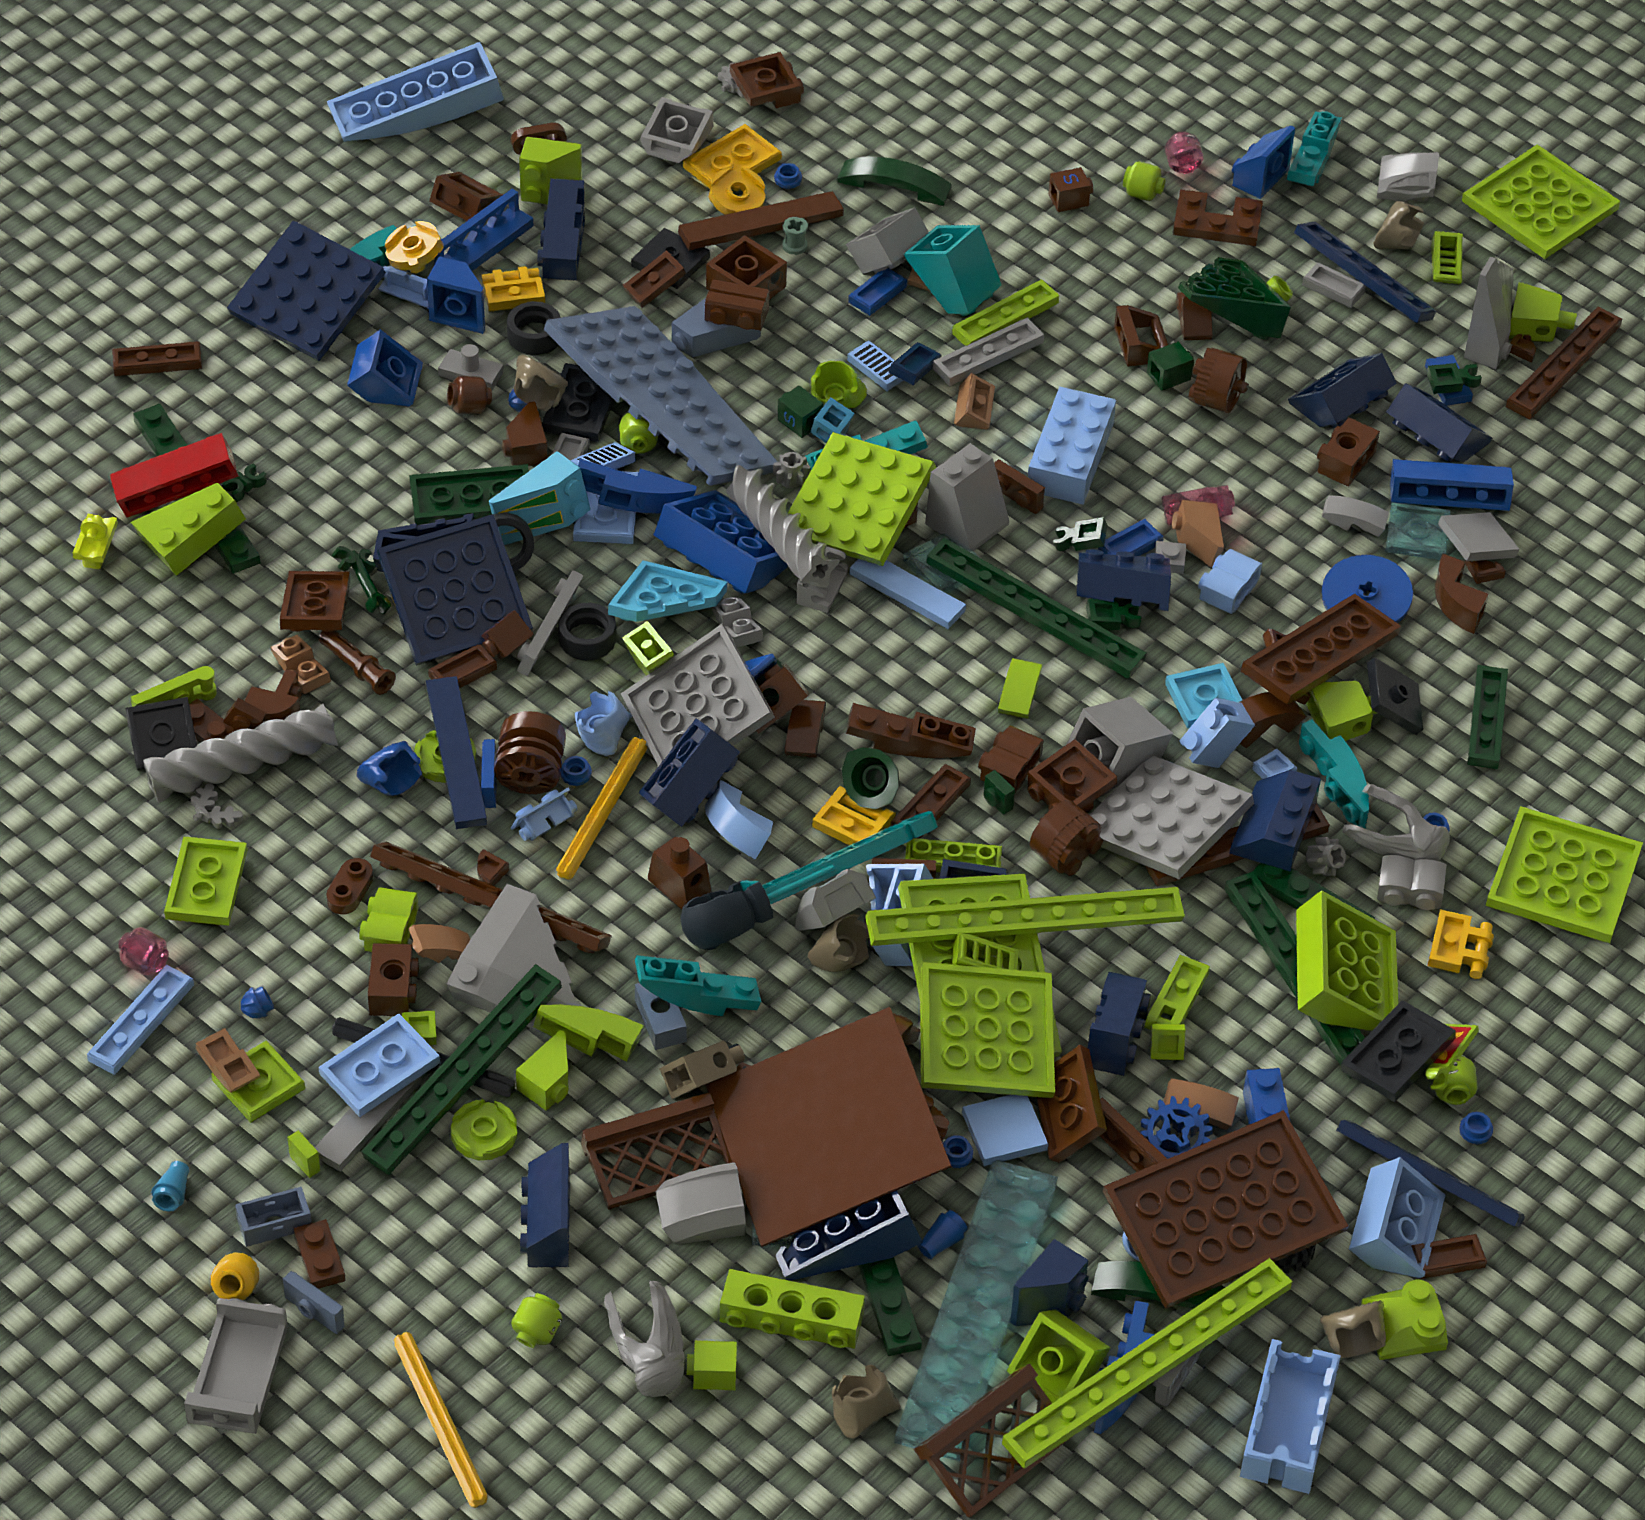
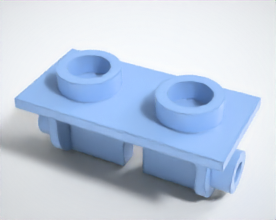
M392 265L383 267L386 273L383 276L385 277L384 281L378 288L379 291L429 308L427 279L414 274L408 275L407 272L396 269Z
M569 787L561 792L555 789L546 794L541 799L542 803L533 807L529 804L515 814L517 818L511 829L514 830L520 826L519 834L524 841L528 839L533 841L551 829L546 818L549 817L556 827L574 817V812L578 808L573 800L568 801L566 799L570 791Z

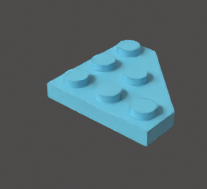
M643 560L608 604V615L619 617L624 621L639 622L716 607L727 592V581Z

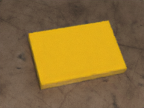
M744 124L684 159L683 168L707 187L711 188L712 180L720 170L726 167H733L732 170H741L743 167L758 174L782 159V152Z

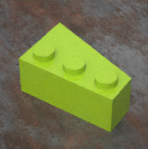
M215 483L132 521L131 524L143 542L177 576L245 521L246 517L236 501L219 483Z

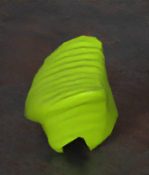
M830 360L818 365L815 374L811 377V393L823 405L831 397L846 408L852 409L860 405L867 397L866 385L861 381L855 370L843 361Z

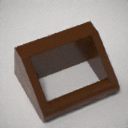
M461 172L437 175L429 201L468 221L503 194Z
M1130 305L1116 306L1114 328L1127 367L1148 364L1149 352L1168 345L1159 316ZM1151 327L1157 346L1139 341L1135 328Z

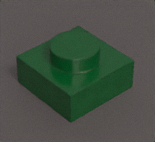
M995 770L985 775L983 796L987 803L992 807L995 806L1003 815L1013 810L1015 788Z

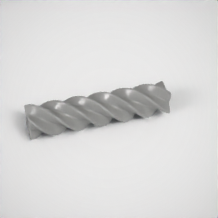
M738 465L735 468L733 481L726 489V493L737 503L743 514L750 519L754 527L762 533L765 540L775 549L780 558L788 564V567L803 584L828 587L830 574L839 564L840 560L825 558L826 543H812L814 529L800 528L799 519L801 514H789L786 512L788 498L776 499L773 497V491L776 487L775 483L768 485L761 483L763 469L748 471L741 465Z
M322 704L314 711L300 710L292 713L285 720H268L258 725L255 729H240L227 735L225 739L211 738L201 742L195 748H179L173 750L164 758L150 757L144 759L143 762L149 787L159 803L169 798L173 791L180 793L194 792L204 781L219 784L229 779L234 772L241 774L254 773L264 762L279 765L289 760L293 753L311 755L317 752L323 743L332 746H338L334 732L333 719L328 714L324 704Z

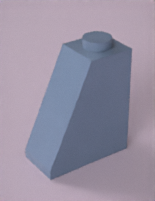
M705 299L672 322V342L679 350L684 351L691 357L743 344L761 337V331L745 330L737 326L717 325L713 322L705 321Z

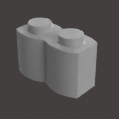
M1400 855L1383 856L1377 900L1391 906L1410 904L1422 910L1440 909L1443 900L1447 864L1431 859L1413 860Z

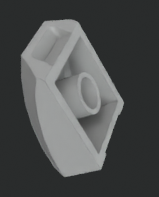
M661 97L641 135L640 141L648 155L680 163L695 153L710 134L714 126L713 111L692 107Z
M846 869L827 883L809 889L801 898L795 929L801 931L825 927L863 904L875 899L876 897L866 876L862 873Z
M735 1162L707 1167L674 1177L663 1182L656 1190L662 1229L674 1244L745 1235V1210L738 1169Z

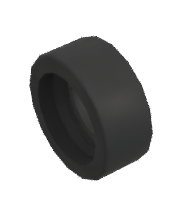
M534 301L522 303L513 308L507 318V338L510 345L517 351L530 355L544 354L555 349L558 344L546 331L530 334L521 331L519 327L532 322L546 324L547 320L561 318L559 312L552 305Z
M508 512L496 513L494 517L498 527L505 525L514 527L523 538L521 551L517 556L509 559L513 572L524 567L531 559L535 548L534 537L527 522L518 515Z
M590 602L578 603L567 608L561 614L558 622L560 647L567 655L584 661L597 660L606 656L614 648L617 640L615 616L608 615V609L604 606ZM582 624L597 625L605 630L601 636L593 639L577 638L570 633L574 627Z

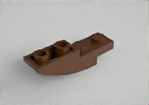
M853 703L849 713L846 734L874 741L873 749H879L890 754L920 758H953L971 755L976 728L916 712L914 718L911 719Z

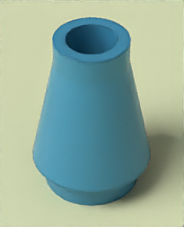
M173 1161L168 1170L152 1188V1201L157 1208L163 1211H174L184 1203L187 1176L190 1171L185 1163Z

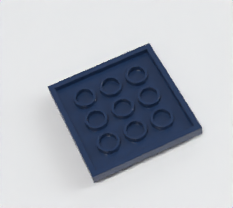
M293 220L228 305L227 309L235 317L320 361L386 272L382 266Z
M494 514L377 549V554L416 666L463 652L479 644L483 646L485 640L481 635L514 610L530 630L533 629Z

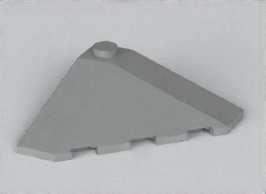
M1493 257L1489 258L1479 276L1464 358L1497 369L1500 361L1508 358L1512 347L1508 340L1511 327L1514 269Z
M506 884L460 955L447 982L453 999L491 1012L526 973L537 964L559 979L562 988L546 1005L581 1006L580 1001L575 1000L570 988L573 984L564 962L559 961L554 947H557L548 922H543L539 912L541 905L536 894ZM536 1016L527 1025L528 1027L536 1029L533 1027Z

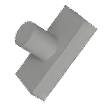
M472 344L463 346L461 352L450 349L438 367L440 377L455 380L458 376L481 377L492 391L504 373L503 364L480 358L478 347Z

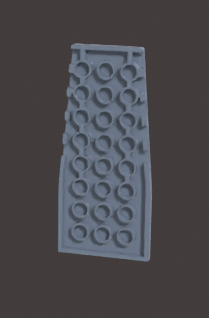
M629 306L547 320L544 330L592 380L618 403L625 400L630 405L628 412L636 420L641 419V417L646 419L650 423L648 430L654 436H659L661 433L670 441L667 447L674 454L681 452L688 457L687 466L693 471L699 470L704 472L708 476L706 481L708 485L733 481L735 468L738 465H741L748 471L761 468L763 469L762 475L773 473V463L778 461L694 367L693 362L687 359L676 345L639 308Z

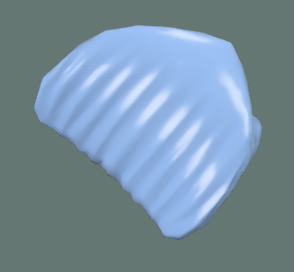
M594 691L590 694L591 706L575 712V721L579 735L587 748L596 754L607 757L617 751L621 733L627 722L632 718V715L612 692L608 691V696Z

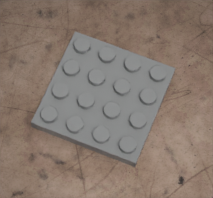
M723 624L621 693L658 766L696 718L732 746L775 718L730 633Z
M1152 756L1129 775L1090 816L1102 827L1100 837L1104 840L1101 845L1102 848L1180 879L1254 804L1253 794L1162 758Z

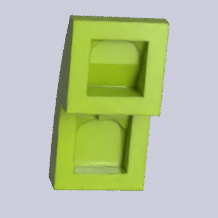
M1012 658L1001 694L998 713L1029 719L1033 698L1036 695L1042 664Z

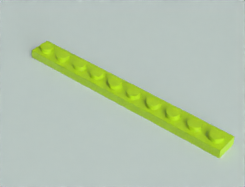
M1178 887L870 910L865 918L871 946L955 940L958 933L980 938L1181 922L1185 914Z
M1270 1258L1008 1432L1002 1438V1445L1025 1469L1289 1291L1293 1281Z

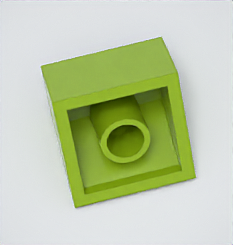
M526 137L519 158L521 201L548 204L550 178L582 180V144Z
M1056 1309L1039 1312L1006 1371L1012 1374L1017 1369L1031 1364L1038 1374L1034 1379L1051 1403H1053L1094 1376L1111 1347Z

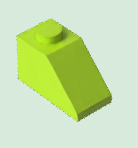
M648 621L622 637L635 663L646 676L674 657L673 651Z
M559 1030L516 1069L517 1090L545 1111L554 1103L561 1102L569 1091L566 1033L562 1030Z

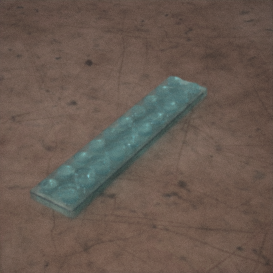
M999 1160L992 1161L895 1434L896 1444L916 1448L986 1394L1010 1324L1014 1284L1030 1266L1057 1187V1176ZM962 1442L959 1443V1444H958L956 1447H954V1448H960V1449H961ZM947 1453L943 1457L960 1462L961 1455Z

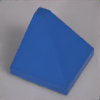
M768 654L747 660L745 663L756 681L768 669L777 664V660L773 654Z

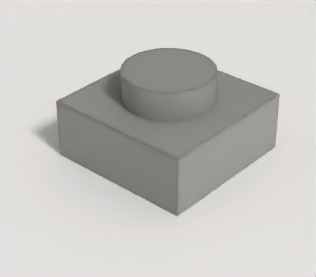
M1156 541L1155 553L1164 555V558H1170L1171 573L1184 574L1186 544Z

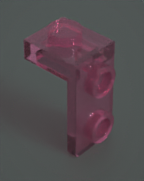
M1214 485L1162 496L1167 525H1172L1173 514L1175 511L1178 512L1182 500L1217 503L1219 517L1233 515L1232 508L1235 506L1234 495L1229 490L1228 485Z

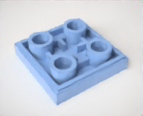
M1007 1095L963 1106L962 1108L963 1117L984 1166L1048 1149V1142L1028 1096Z

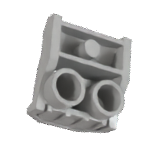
M1410 152L1382 156L1377 199L1402 202L1412 199L1416 202H1424L1433 197L1439 152Z

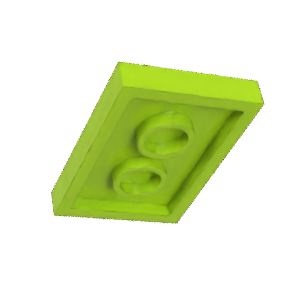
M183 836L164 909L165 919L229 926L248 851L247 843Z

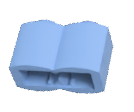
M1232 549L1226 551L1224 555H1218L1212 570L1209 573L1205 572L1199 581L1198 589L1201 590L1199 599L1230 614L1234 613L1245 596L1251 592L1260 579L1262 563Z

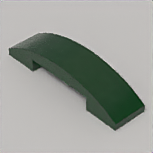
M858 157L845 160L837 178L838 183L864 188L866 182L871 181L918 192V201L940 206L945 205L952 187L951 183L928 169L906 161L885 157Z
M1108 1261L1098 1263L1091 1295L1125 1302L1126 1295L1162 1302L1141 1262ZM1222 1285L1181 1302L1177 1306L1194 1309L1225 1287Z

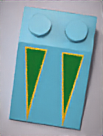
M558 451L488 501L492 514L508 512L521 517L527 522L533 537L567 527L591 510L580 467ZM508 525L498 527L504 545L523 540L520 532L514 527Z

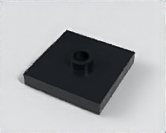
M664 227L631 259V266L641 271L667 250L684 267L686 272L683 277L671 285L673 288L678 289L710 258V250L705 247L688 250L679 234Z
M1375 657L1367 662L1372 710L1412 734L1417 735L1423 731L1418 683Z
M188 697L125 708L137 770L145 769L144 759L150 757L164 758L173 750L186 747L195 748L197 746Z

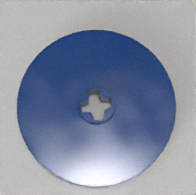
M1357 555L1338 562L1328 571L1322 585V601L1326 610L1355 593L1396 623H1399L1407 615L1413 599V587L1405 571L1396 563L1375 555ZM1366 590L1371 591L1369 596L1363 595Z

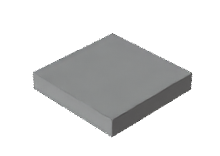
M1491 512L1441 516L1438 522L1440 528L1466 561L1515 558L1519 552L1517 545Z

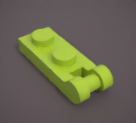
M209 666L199 667L131 696V705L133 707L188 697L189 704L195 699L211 700L217 695L214 683V670Z
M1179 955L1147 1016L1144 1028L1151 1030L1152 1024H1183L1209 975L1210 966ZM1163 1013H1166L1173 1017L1171 1020H1168L1161 1016Z

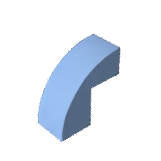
M719 780L717 789L705 804L706 815L713 827L728 842L743 853L756 859L771 835L773 821L741 805L742 791Z

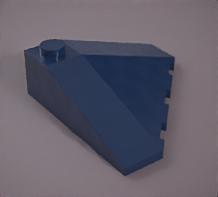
M896 1190L793 1234L796 1237L790 1247L787 1249V1247L781 1246L776 1254V1259L785 1279L792 1281L893 1258L923 1241Z

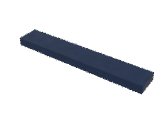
M1317 222L1297 225L1294 232L1296 235L1416 323L1433 320L1437 312L1436 309Z
M457 676L426 680V689L455 828L462 829L487 825L486 811Z
M1341 1120L1336 1129L1341 1134L1390 1160L1401 1157L1430 1182L1514 1227H1520L1526 1217L1520 1211L1350 1120Z

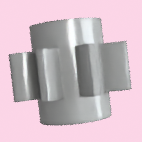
M796 452L781 454L779 462L773 463V474L776 475V483H781L786 488L793 489L803 486L804 478H807L810 473L807 458L802 457Z
M1317 837L1316 845L1308 846L1306 861L1313 868V874L1335 876V868L1344 866L1346 854L1344 848L1338 844V839Z

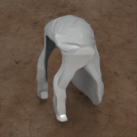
M1374 784L1364 787L1362 792L1401 810L1406 815L1410 833L1386 836L1357 825H1344L1342 832L1382 856L1400 855L1413 860H1441L1450 842V834L1446 827L1430 824L1422 818L1417 808L1411 802L1391 791L1379 788Z
M649 1281L654 1316L651 1335L646 1343H639L626 1336L620 1314L617 1312L615 1301L610 1291L604 1298V1304L608 1311L609 1326L622 1360L636 1374L635 1382L637 1389L642 1395L649 1397L670 1394L678 1388L684 1375L685 1354L683 1353L684 1344L680 1323L665 1287L660 1282Z

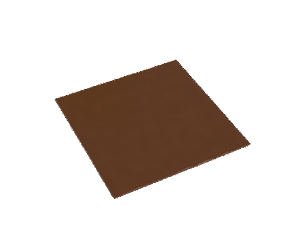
M891 1007L706 1085L708 1093L710 1092L714 1102L713 1108L732 1163L735 1162L737 1166L740 1186L761 1247L952 1167Z

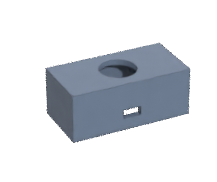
M640 983L635 984V1002L654 1049L658 1050L687 1042V1026L679 1007L667 1002L669 1006L668 1011L664 1013L653 1011L651 1004L661 998L649 992Z
M302 1186L235 1204L237 1221L246 1247L294 1234L293 1228L312 1223L311 1213ZM272 1216H279V1217H281V1219H277V1220H274V1221H270V1222H266V1223H265V1221H266L269 1217H272Z

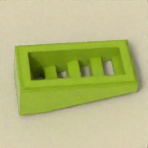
M1434 232L1431 246L1433 282L1462 283V233ZM1440 248L1453 249V251L1440 250ZM1440 256L1454 257V259L1440 258ZM1440 264L1454 265V267L1440 266ZM1440 272L1455 273V275L1440 274Z
M958 933L953 942L952 965L1003 969L1002 960L1005 957L1009 958L1008 969L1017 970L1019 950L973 935ZM967 951L972 952V958L966 957ZM979 953L984 954L983 962L978 961ZM991 955L996 956L995 966L990 964Z

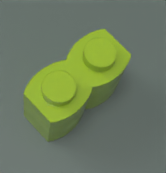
M378 888L375 897L371 896L368 902L367 914L369 917L367 921H362L360 926L359 939L364 940L365 951L372 952L373 943L408 944L410 938L408 928L415 924L419 908L417 893Z

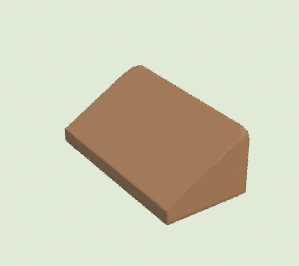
M971 373L959 386L954 425L987 430L990 427L995 386Z

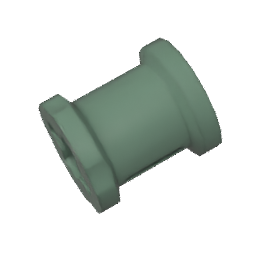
M789 217L785 220L783 224L785 238L782 242L785 252L797 255L806 251L808 244L805 239V234L808 230L806 220L798 217Z

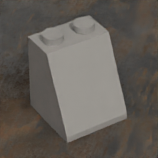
M971 443L931 472L925 519L927 526L970 553L1009 525V517L994 460Z
M1127 697L1083 708L1067 744L1076 739L1117 776V784L1102 794L1105 795L1118 787L1143 762L1152 756L1162 758L1173 732L1135 699Z

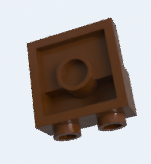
M781 52L730 65V74L750 107L772 102L775 109L801 102V94H804L803 83L800 78H796L791 63L789 61L786 62Z
M1074 739L1028 772L1027 790L1034 801L1040 802L1043 800L1049 806V810L1064 800H1072L1088 813L1094 808V800L1117 784V776Z

